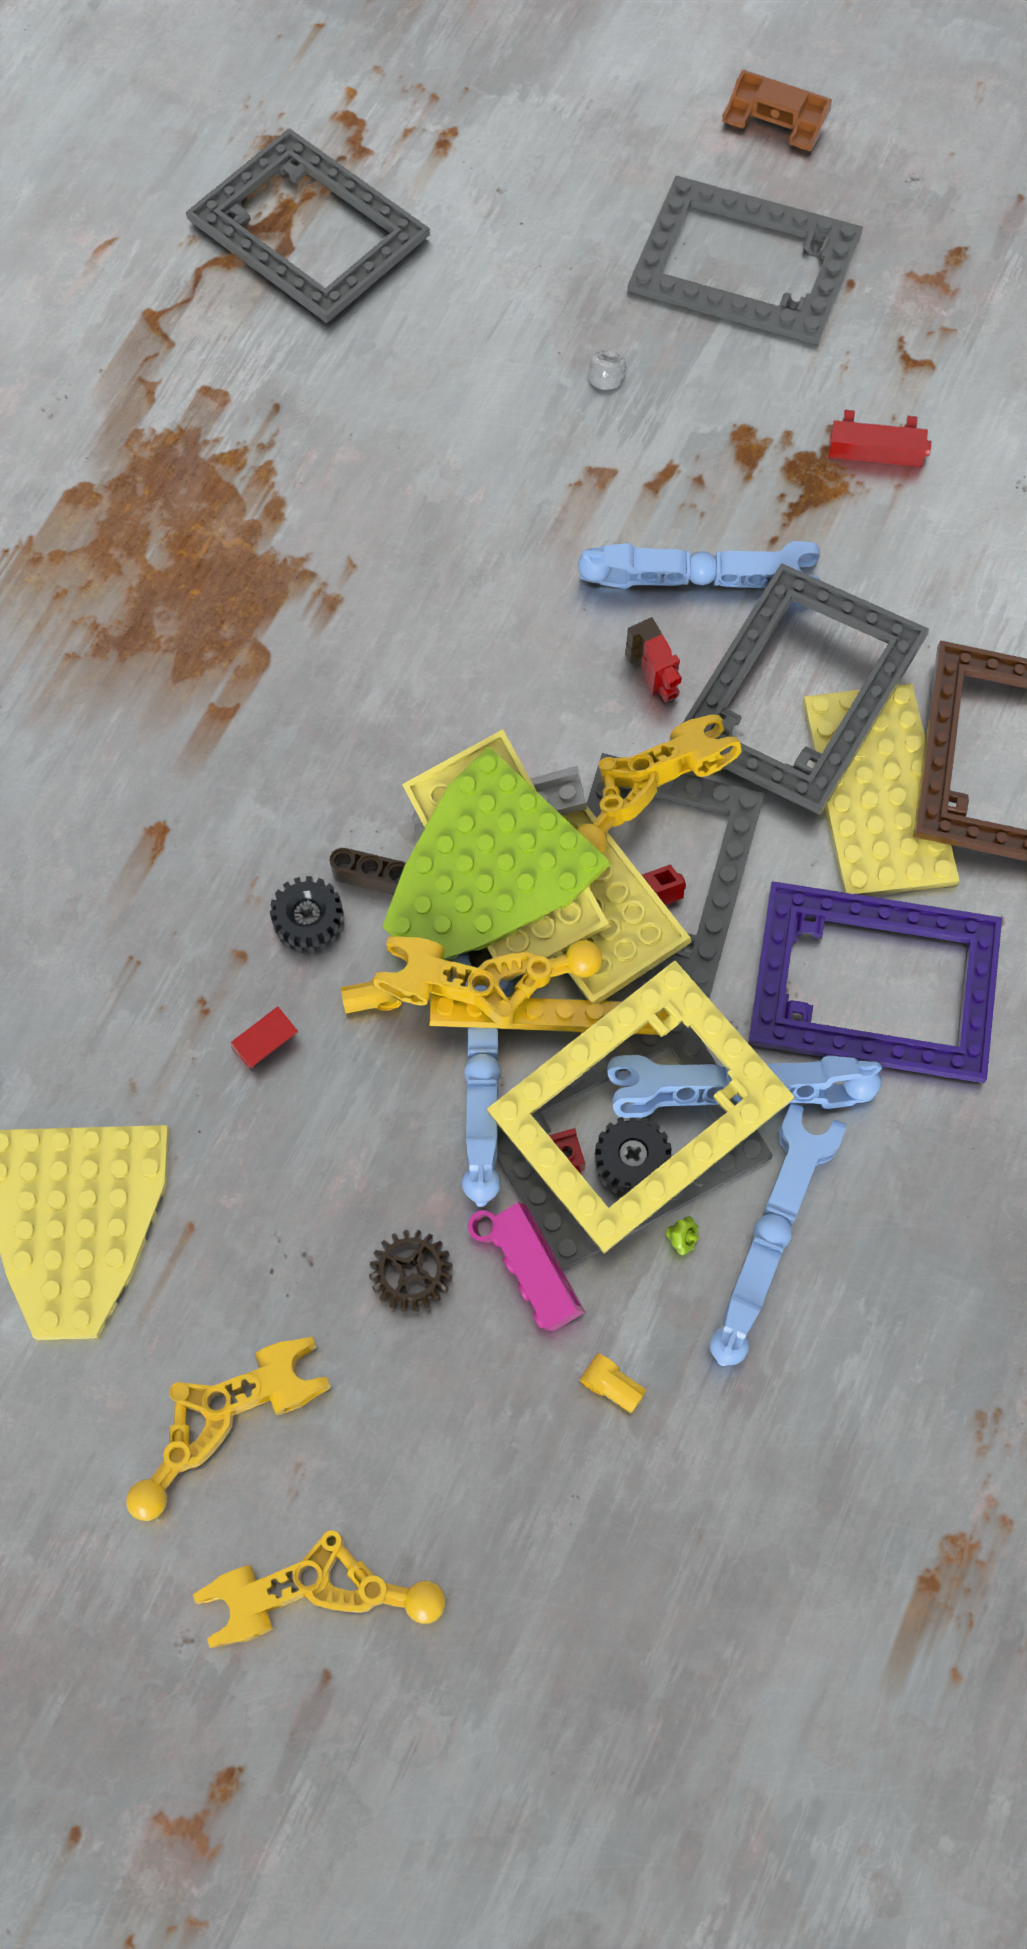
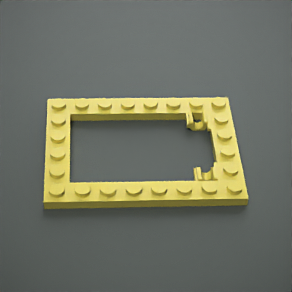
M675 960L488 1107L487 1112L605 1254L794 1099V1095ZM665 1010L669 1016L664 1021H661L657 1015ZM648 1022L661 1037L683 1022L687 1027L690 1026L728 1069L727 1074L732 1078V1081L724 1089H720L713 1095V1098L726 1113L608 1208L534 1119L532 1114ZM738 1095L742 1100L734 1105L730 1099Z

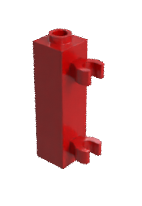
M844 409L842 421H833L828 458L922 467L925 456H930L932 441L927 440L928 429L917 428L918 416H907L904 427L857 423L854 422L855 410Z

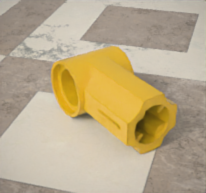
M374 977L370 982L341 987L345 1013L372 1008L387 1011L398 1008L402 1004V1001L375 987Z
M600 1353L595 1355L579 1379L588 1389L600 1396L605 1395L630 1414L636 1409L647 1391L620 1372V1368L613 1361Z

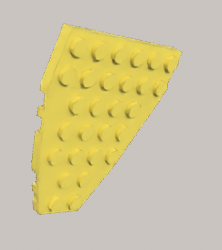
M167 1125L0 1130V1254L6 1277L34 1339L99 1338L105 1327L107 1317L113 1313L117 1305L116 1301L125 1285H128L133 1276L146 1242L145 1236L148 1228L155 1219L156 1207L167 1187L169 1127Z

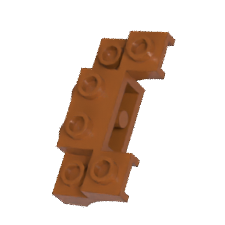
M742 69L736 80L728 105L722 115V122L744 129L750 117L754 116L793 129L789 138V144L812 151L820 136L821 127L830 112L832 99Z

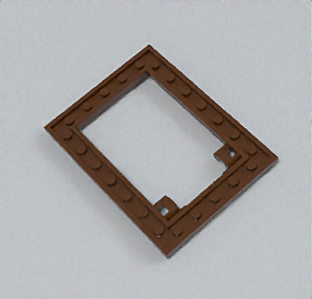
M940 640L936 653L913 837L1027 861L1026 829L966 817L969 803L968 794L950 790L964 675L1027 689V658ZM948 803H956V807L949 806Z

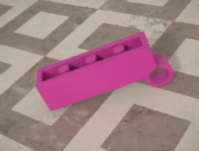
M517 1202L498 1215L481 1210L475 1212L470 1217L468 1231L475 1240L486 1243L494 1242L497 1247L501 1246L505 1254L503 1261L507 1269L512 1274L515 1273L520 1281L518 1289L526 1301L530 1300L535 1309L532 1312L533 1317L541 1328L556 1331L585 1313L582 1304L526 1204ZM484 1217H489L492 1220L493 1228L487 1236L483 1237L478 1231V1224Z

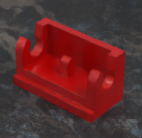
M277 1006L231 1041V1048L250 1069L292 1036L296 1035L298 1030Z

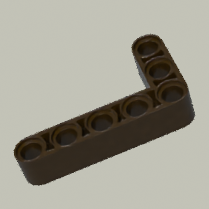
M349 848L335 849L329 859L333 877L337 881L394 895L399 882L392 880V878L401 876L406 864L403 861ZM340 863H349L345 868L337 867ZM369 869L377 870L374 874H365Z

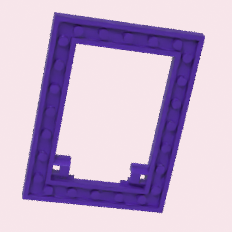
M772 881L748 1044L821 1057L855 1058L858 1061L878 1062L882 1067L985 1083L988 1075L1002 917ZM804 919H815V922L804 921ZM824 921L968 943L958 1046L811 1023L813 1005L794 1000L788 1001L789 994H785L792 942L796 943L797 936H802L803 933H810L813 935V938L822 939ZM792 1013L801 1014L802 1021L792 1020Z

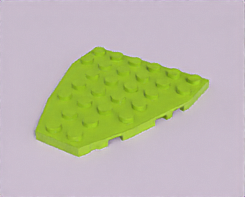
M488 746L447 786L404 866L382 927L391 937H419L437 942L445 949L442 959L449 961L458 958V955L484 949L518 932L519 928L533 921L538 922L544 919L543 916L558 908L562 910L569 906L611 863Z

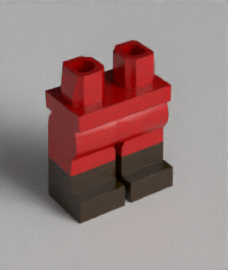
M653 617L628 627L625 656L630 663L637 660L645 673L644 679L649 685L648 690L651 695L659 693L664 703L677 698L680 693L677 686L682 681V677L678 672L680 659L677 654L672 656V650Z

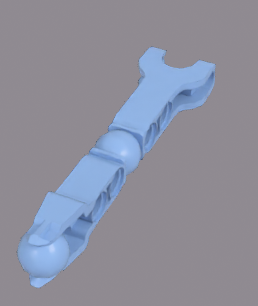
M793 541L778 552L716 551V555L713 556L709 552L699 551L690 556V551L633 547L630 543L605 545L601 548H590L582 551L578 561L580 579L623 589L630 588L631 585H688L689 580L697 585H707L714 581V586L766 588L781 563L801 571L799 568L810 567L817 563L820 557V548L813 542Z
M460 954L458 958H455V962L471 966L468 954ZM503 979L499 983V987L506 997L513 990V979L507 983ZM478 985L474 987V989L478 991H485L486 989H488L484 985ZM468 1027V1061L464 1068V1077L467 1081L466 1146L469 1169L463 1176L462 1188L467 1197L475 1201L477 1206L484 1207L488 1201H491L498 1194L501 1186L500 1176L495 1170L497 1163L498 1124L487 1112V1108L498 1100V1082L501 1078L502 1070L498 1062V1028Z
M641 1055L617 1056L612 1058L607 1066L610 1081L614 1085L626 1086L618 1089L612 1100L614 1112L624 1118H643L652 1114L658 1107L718 1105L719 1103L713 1098V1095L720 1089H724L732 1081V1078L727 1074L728 1069L725 1066L721 1067L714 1064L658 1065ZM826 1056L821 1061L767 1064L794 1095V1099L789 1104L815 1103L822 1104V1107L825 1109L847 1107L855 1103L874 1100V1096L878 1094L881 1088V1075L879 1071L882 1069V1066L878 1062L858 1061L855 1058ZM627 1069V1071H617V1070ZM843 1081L844 1085L832 1084L834 1082ZM735 1095L732 1098L734 1101L740 1102L742 1100L738 1095Z
M795 1103L790 1105L778 1133L780 1146L785 1152L783 1164L764 1213L754 1225V1239L726 1307L722 1326L716 1329L710 1337L709 1346L711 1353L721 1366L738 1364L749 1353L750 1345L747 1334L761 1311L782 1252L791 1242V1227L801 1206L814 1169L817 1165L827 1163L834 1158L846 1129L845 1123L834 1120L826 1133L821 1135L810 1134L801 1123L804 1108Z

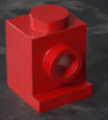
M671 864L642 874L643 878L665 905L684 898V890L686 889L685 879L682 874L676 872Z
M572 1128L548 1135L562 1152L569 1150L572 1152V1155L567 1158L581 1174V1171L585 1170L586 1163L577 1138L576 1129Z

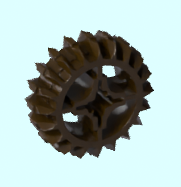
M404 1230L403 1239L399 1240L398 1235L393 1233V1244L390 1245L386 1240L381 1242L385 1252L381 1250L374 1251V1256L380 1261L370 1262V1268L376 1271L369 1274V1278L371 1281L377 1282L372 1288L375 1293L382 1292L379 1296L382 1303L391 1298L389 1302L390 1309L394 1310L401 1303V1313L405 1314L408 1311V1305H412L414 1314L419 1313V1304H424L425 1309L430 1310L429 1300L431 1298L436 1303L441 1302L438 1291L448 1293L449 1288L442 1282H452V1275L446 1272L453 1269V1264L446 1261L450 1257L448 1251L440 1252L443 1247L441 1241L432 1244V1234H428L422 1240L420 1230H416L414 1238H410L409 1231ZM406 1250H415L408 1258L396 1256ZM426 1254L436 1263L437 1271L435 1278L429 1276V1272L422 1268ZM388 1265L400 1274L396 1290L386 1280ZM416 1266L417 1275L411 1273L407 1277L405 1269L411 1270ZM415 1285L428 1286L419 1293L405 1294Z

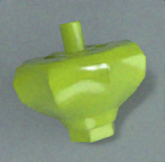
M688 1216L667 1227L666 1236L671 1240L672 1246L676 1248L680 1255L694 1251L695 1244L699 1240V1225L695 1223L691 1216Z

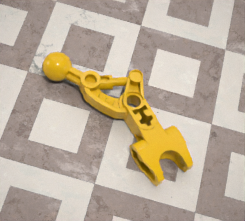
M707 715L679 724L672 730L670 741L647 749L633 757H606L601 759L598 765L602 783L605 786L602 791L603 798L599 804L601 813L593 824H583L576 829L603 854L607 847L606 833L611 827L620 826L624 822L635 818L651 802L657 793L658 786L692 770L699 777H705L721 770L741 754L740 741L737 737L731 736L716 739L724 731L723 720L719 715ZM716 723L713 729L704 732L708 725ZM730 746H733L732 750L729 753L724 755L720 754L721 751L725 750ZM618 787L633 789L631 790L629 795L625 799H623L620 795V790Z
M392 936L388 937L386 943L387 951L406 961L407 965L399 972H376L374 986L401 1001L415 1005H426L430 993L475 1005L499 1027L507 1028L512 1025L514 1010L522 1000L530 998L537 988L545 987L550 982L551 977L569 972L580 978L591 977L601 968L603 957L601 950L595 943L588 940H580L569 947L566 955L548 960L544 956H536L530 952H521L486 960L476 968L442 959L445 949L437 942L419 937ZM514 975H524L515 985L516 991L508 1000L499 987L500 981ZM478 985H484L488 989H486L485 991L475 990L474 987Z
M312 1336L291 1341H281L257 1351L255 1358L258 1369L217 1385L176 1382L170 1387L169 1396L174 1401L175 1408L174 1425L170 1426L169 1444L164 1449V1461L150 1479L136 1482L127 1493L126 1506L133 1518L140 1521H150L157 1518L164 1511L167 1504L165 1490L179 1472L199 1467L216 1451L232 1429L234 1415L271 1401L276 1415L284 1414L305 1406L312 1399L331 1388L327 1376L303 1380L295 1375L294 1368L297 1361L317 1348ZM250 1385L252 1388V1396L246 1397L244 1394L245 1386ZM230 1391L235 1393L237 1403H234L233 1398L229 1394ZM217 1396H224L226 1403L223 1408L212 1410L210 1406L211 1401ZM186 1409L200 1413L206 1418V1425L203 1431L192 1444H189L190 1426L186 1425Z
M333 1530L325 1532L302 1561L259 1580H256L252 1565H246L220 1575L213 1582L193 1594L195 1603H208L213 1600L222 1599L230 1608V1618L227 1625L207 1638L210 1648L249 1641L273 1630L268 1612L304 1597L308 1598L316 1606L341 1612L363 1613L381 1604L405 1608L407 1615L413 1621L420 1624L432 1623L443 1614L446 1607V1597L443 1589L437 1583L430 1580L418 1581L410 1588L386 1583L379 1576H375L362 1560L357 1561L344 1546V1538ZM337 1559L349 1570L346 1575L356 1585L358 1590L348 1591L331 1584L330 1573ZM308 1568H315L318 1573L316 1582L310 1586H305L302 1582L304 1571ZM294 1581L299 1589L296 1592V1588L292 1586L282 1590V1597L272 1594V1591L276 1589V1582L288 1585Z

